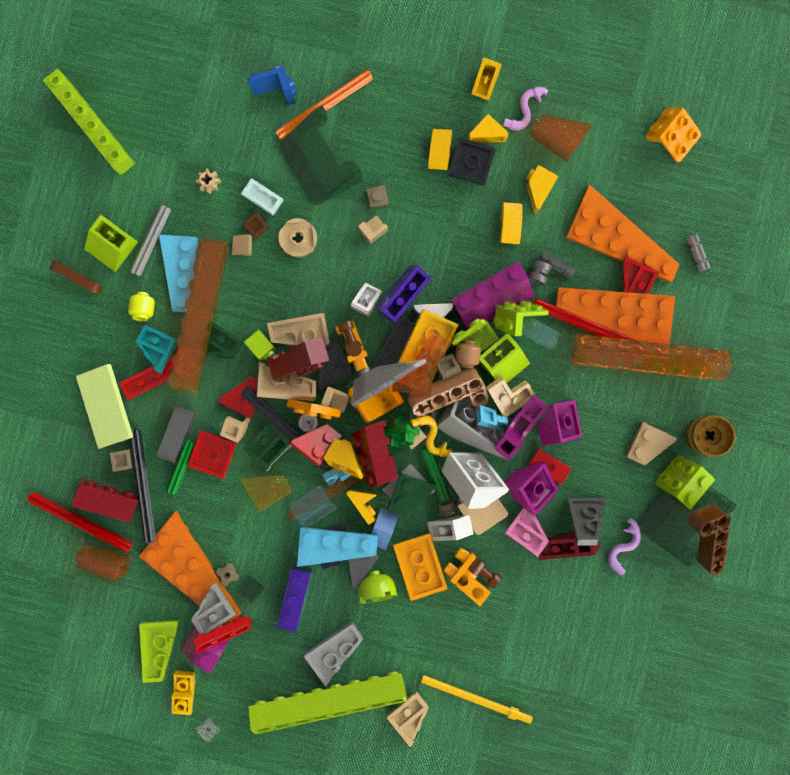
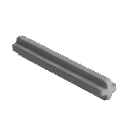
M160 206L132 265L130 272L137 276L142 274L171 212V209L167 206Z

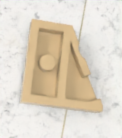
M641 422L626 457L646 465L674 443L677 438Z
M415 691L407 698L406 702H402L386 715V718L409 747L413 745L414 738L421 727L422 720L429 706L419 693Z

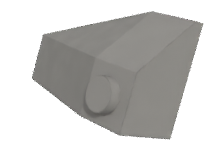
M420 359L378 366L371 370L368 367L359 372L360 377L353 382L352 406L355 407L377 395L427 361Z
M468 396L447 405L437 425L440 430L456 440L508 460L494 449L502 431L477 425L476 406L472 404Z

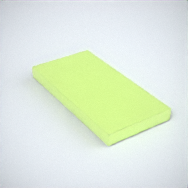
M106 364L76 376L98 449L133 438L111 364Z

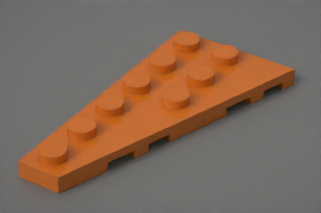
M591 185L587 187L566 238L620 262H623L624 256H627L658 271L657 278L669 283L672 282L680 264Z
M558 287L557 307L668 353L675 296Z
M175 511L155 536L156 541L149 543L139 557L199 606L208 594L211 586L217 582L236 613L235 616L222 623V625H228L238 618L242 612L230 593L221 584L220 577L216 575L208 558L190 534L187 525L185 526L180 518V514L178 511Z

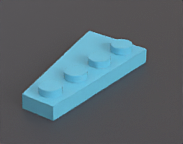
M159 235L172 311L193 313L198 238Z
M301 527L297 567L376 556L378 535Z

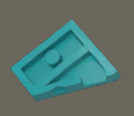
M144 325L135 342L143 350L146 358L150 360L155 371L161 374L179 341Z

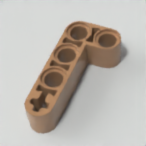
M467 368L447 379H441L413 391L408 396V403L415 415L423 416L467 396L474 406H483L488 401V394L484 382L476 369Z

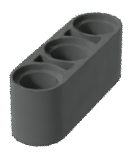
M181 406L175 408L158 449V458L173 464L177 463L184 442L188 439L195 421L196 412Z

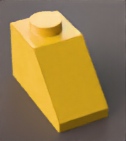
M538 165L536 170L531 169L526 178L529 180L526 188L533 212L536 214L558 178L556 174Z
M335 438L324 456L325 461L330 467L362 479L363 474L352 444L345 439L341 441Z

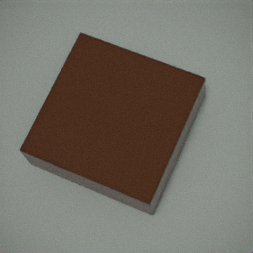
M257 212L242 224L255 240L270 228Z

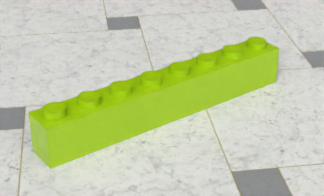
M390 672L387 676L381 678L379 676H372L367 681L353 680L349 682V685L341 686V684H335L330 686V689L323 690L322 688H317L307 694L302 692L294 693L292 697H276L271 702L257 701L254 705L249 706L250 728L254 734H260L406 702L407 695L404 679L401 673Z

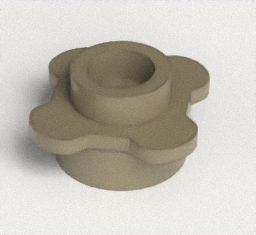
M228 563L224 568H218L216 574L221 578L223 586H227L229 582L237 581L239 578L232 563Z

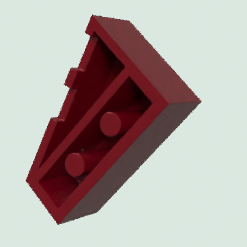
M323 338L305 341L289 348L290 351L287 353L282 351L278 355L267 357L273 380L295 374L298 377L308 375L316 371V369L322 368L323 363L329 361Z
M385 420L363 427L351 434L352 445L357 450L358 462L364 469L365 481L370 488L398 479L393 455H389L387 445L390 444V440L388 437L385 438L384 434Z
M81 477L72 507L131 522L138 497L131 491L124 490L122 492L113 486L102 485Z

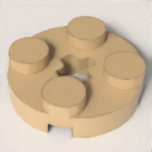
M300 218L291 219L281 228L279 243L286 254L297 258L305 257L314 251L317 244V233L315 228L306 220ZM297 233H300V236L303 237L300 243L293 240Z

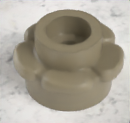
M453 500L439 503V513L444 516H450L455 513L454 510L457 509V505L454 504Z

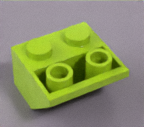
M100 215L89 229L84 249L116 272L138 241Z
M508 333L479 358V364L494 381L502 377L506 383L530 364L522 349Z

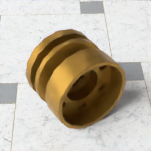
M699 416L689 423L685 432L686 442L689 447L698 454L710 457H718L728 453L733 448L736 440L735 429L732 424L720 416ZM705 432H710V434H709V438H710V439H705V437H706V433H705Z

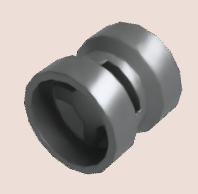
M534 260L533 270L529 273L528 279L533 283L546 285V276L550 273L552 266L545 262Z

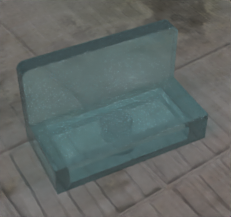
M319 485L290 504L294 516L302 527H309L338 509L322 485Z

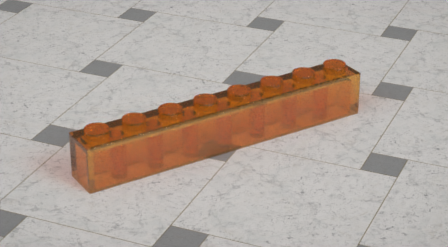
M202 238V242L199 243L197 248L199 256L193 266L195 274L189 284L190 297L187 298L185 303L186 315L181 321V328L183 329L177 339L178 352L174 355V370L169 376L170 388L177 391L198 394L229 246L225 241Z
M576 334L571 349L572 364L726 381L733 366L730 351Z

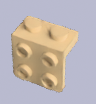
M461 498L456 503L463 515L470 516L472 529L477 535L482 534L508 516V512L499 499L485 508L467 509Z

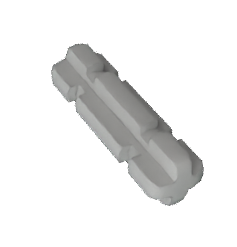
M696 234L688 237L687 242L692 247L690 249L695 262H698V270L702 272L709 269L710 265L705 260L707 257L702 245L699 244L700 239Z

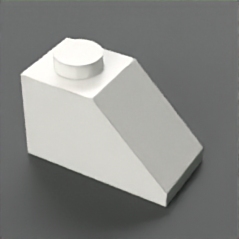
M469 515L427 522L432 541L458 540L473 535Z

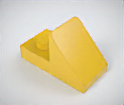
M351 489L347 491L346 494L368 525L374 522L376 512L370 504L367 506L365 503L375 497L377 493Z

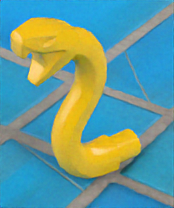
M423 415L410 420L412 427L425 424L430 426L426 446L431 454L448 457V454L452 453L451 448L449 450L446 449L447 442H444L439 448L434 446L438 427L436 421L431 416Z

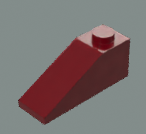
M574 531L548 537L549 542L538 557L539 560L593 556L597 554L600 547L599 539L597 545H577Z

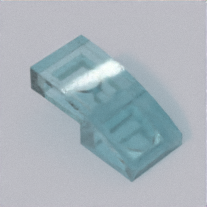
M523 316L522 336L552 351L561 333L529 316Z

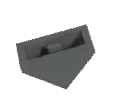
M378 553L376 556L349 559L352 586L355 589L379 558Z

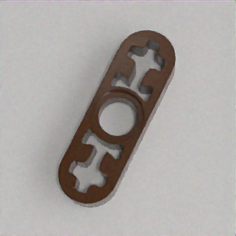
M55 260L50 266L51 270L98 295L103 288L102 285Z

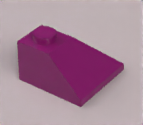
M575 400L549 406L538 426L542 445L563 443L582 437Z
M544 462L518 469L504 482L509 489L510 495L533 516L559 491Z
M193 626L181 651L193 665L211 673L229 640L195 654L193 639L199 635V632Z

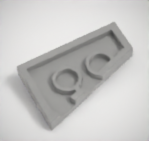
M351 621L304 653L305 659L325 687L330 682L332 676L341 668L347 657H350L361 643L363 636Z

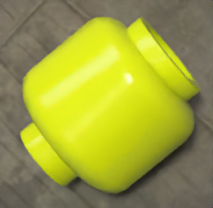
M137 292L136 295H132L129 298L128 314L132 316L133 320L147 321L154 314V299L146 292Z

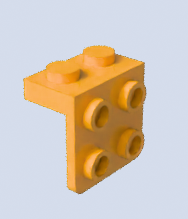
M667 107L656 123L650 127L645 137L649 142H661L676 162H680L700 138L701 132L684 108Z
M392 384L356 407L364 421L369 423L404 403L395 385ZM353 387L348 390V393L351 398L353 393Z

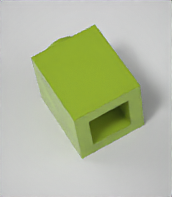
M259 329L244 341L261 361L263 359L267 360V357L275 354L273 352L276 349L275 346Z

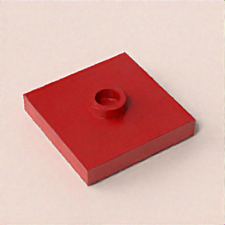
M200 430L187 466L225 479L237 442Z

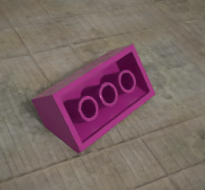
M518 261L451 299L450 303H453V309L467 331L470 329L469 325L476 319H484L488 323L493 322L496 305H504V302H514L515 305H519L521 301H530L535 296L529 279Z

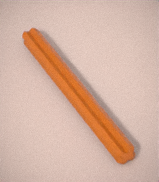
M365 70L275 131L276 135L280 140L285 139L373 79L372 74L369 70Z

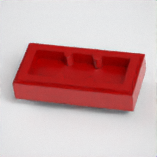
M539 448L528 464L534 465L544 462L553 480L561 485L572 469Z

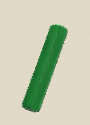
M185 440L166 489V492L169 494H177L195 446V442L192 440Z
M427 448L421 450L420 453L431 481L436 485L435 491L439 501L443 503L450 500V495L434 455Z

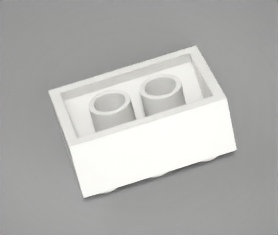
M482 453L448 454L442 472L467 509L485 508L508 492V487Z

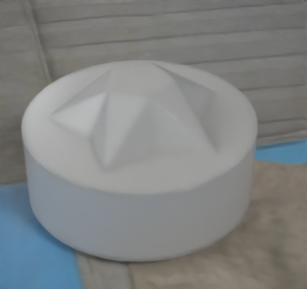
M303 414L299 418L298 424L302 431L311 432L317 428L318 419L316 416Z

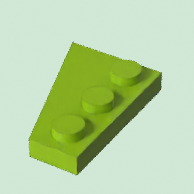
M180 620L141 622L139 624L143 683L162 682L164 680Z

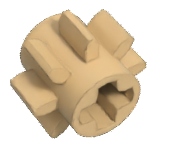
M207 168L206 172H199L200 178L196 182L201 185L199 189L202 192L206 189L211 194L213 190H219L217 186L218 183H221V180L216 178L218 175L216 171L211 174Z

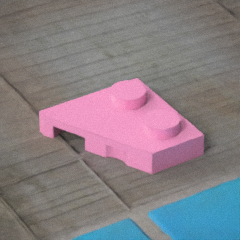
M525 508L521 510L505 532L537 557L549 542L536 516L531 515Z

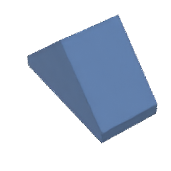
M383 507L379 511L371 534L378 535L377 547L386 550L399 514Z

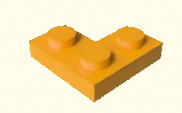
M291 399L287 401V407L294 408L293 412L316 417L317 413H320V418L330 420L332 416L340 418L341 410Z

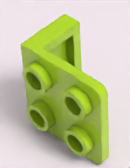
M521 301L519 305H515L514 302H504V305H496L494 328L513 336H522L523 316L548 315L549 311L543 309L542 305H532V302Z
M476 319L469 325L470 329L466 332L461 330L454 335L453 338L455 340L451 343L453 346H457L459 343H464V339L475 340V344L479 345L481 352H483L500 338L487 320Z
M678 455L659 476L655 484L676 497L685 507L691 510L715 479L702 466Z

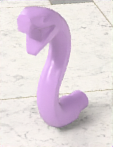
M535 87L525 91L520 100V107L524 115L522 121L505 118L503 126L517 131L524 129L531 119L530 109L527 104L528 99L535 97L541 103V95L544 94L546 96L548 90L544 87Z
M633 519L627 521L630 526L628 529L623 530L632 533V541L627 544L614 546L608 554V564L620 576L626 570L617 560V554L635 549L641 539L639 526Z

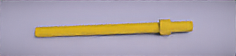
M425 675L422 677L421 683L505 714L507 718L512 720L518 719L529 724L532 722L533 717L520 712L518 708L512 706L509 708Z

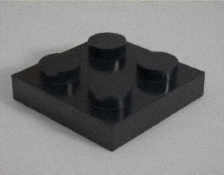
M459 137L448 176L485 186L496 148Z

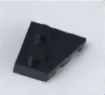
M338 340L325 345L329 361L323 363V367L319 368L320 390L353 376V372Z

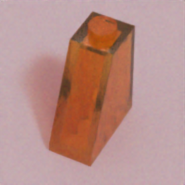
M543 115L540 120L536 119L532 124L531 129L533 131L530 136L567 162L593 125L586 122Z
M85 546L80 548L76 554V568L116 582L127 575L132 556Z

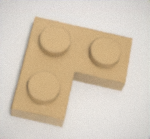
M502 377L485 387L499 412L505 417L523 407L534 394L526 380L511 390Z

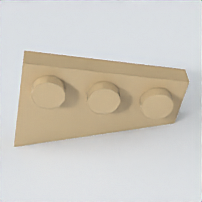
M324 313L267 323L270 340L274 343L298 345L318 338H323L325 345L330 343Z
M259 361L257 397L315 401L316 381L303 376L298 377L297 374L273 380L270 368L265 366L266 363Z

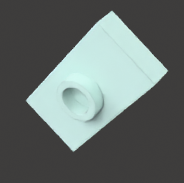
M252 178L241 193L242 196L273 216L284 201L283 198Z

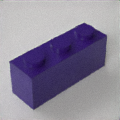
M410 265L375 309L388 321L396 322L431 277L418 265Z
M293 566L291 569L277 628L296 632L312 570Z

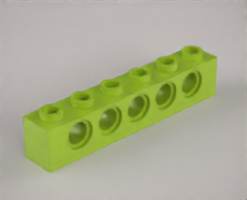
M58 68L43 79L45 84L115 171L122 175L136 164Z

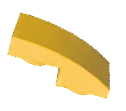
M433 129L429 169H448L452 130Z
M503 202L500 219L502 222L500 242L520 244L522 204Z
M175 671L172 714H192L195 672Z

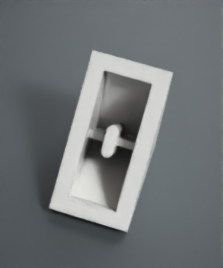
M365 283L352 301L351 308L369 317L382 291Z
M453 303L414 305V312L420 315L424 308L445 318L452 310Z

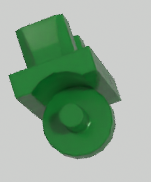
M403 416L396 417L392 428L384 430L385 438L388 437L390 440V444L387 447L392 450L399 449V442L404 446L414 445V436L420 435V429L411 428L409 420H406Z

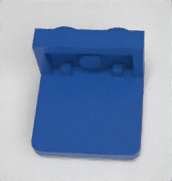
M284 66L273 67L264 73H254L251 77L247 78L254 95L282 87L288 104L296 102L294 95H297L291 76L287 77Z

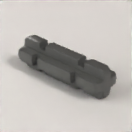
M545 251L541 254L539 261L551 265L553 270L560 274L561 272L564 273L563 275L567 278L572 277L575 272L573 267L570 265L567 267L566 263L554 256L550 257L551 254Z

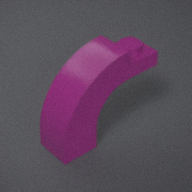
M533 394L504 429L494 449L510 460L522 446L528 432L549 406Z

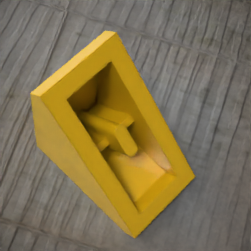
M483 58L471 94L489 101L502 64Z
M488 114L470 133L468 140L477 143L506 142L508 132Z

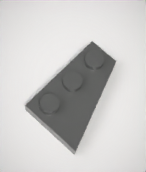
M568 498L567 506L577 545L598 544L606 498Z

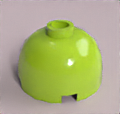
M379 571L369 572L368 577L364 578L358 587L360 604L367 603L366 600L369 599L373 603L397 596L394 581L388 575L380 574Z

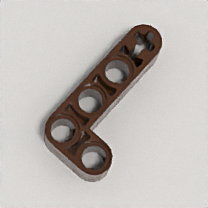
M711 504L693 511L687 518V524L700 534L697 562L711 575L715 576L725 566L731 516L716 504Z

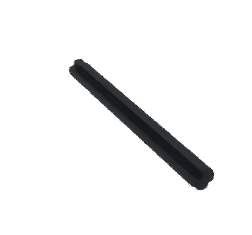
M246 387L241 392V395L291 441L302 436L261 397H257V394L250 387ZM324 460L319 467L322 470H326L329 465Z
M140 429L131 430L133 438H130L143 538L144 543H153L156 541L142 435Z

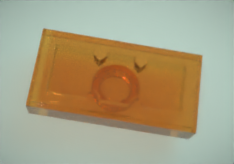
M434 331L415 359H425L427 361L419 368L430 375L451 345V342Z

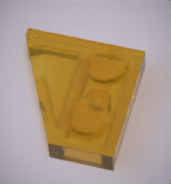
M284 475L244 478L241 480L259 512L294 492Z

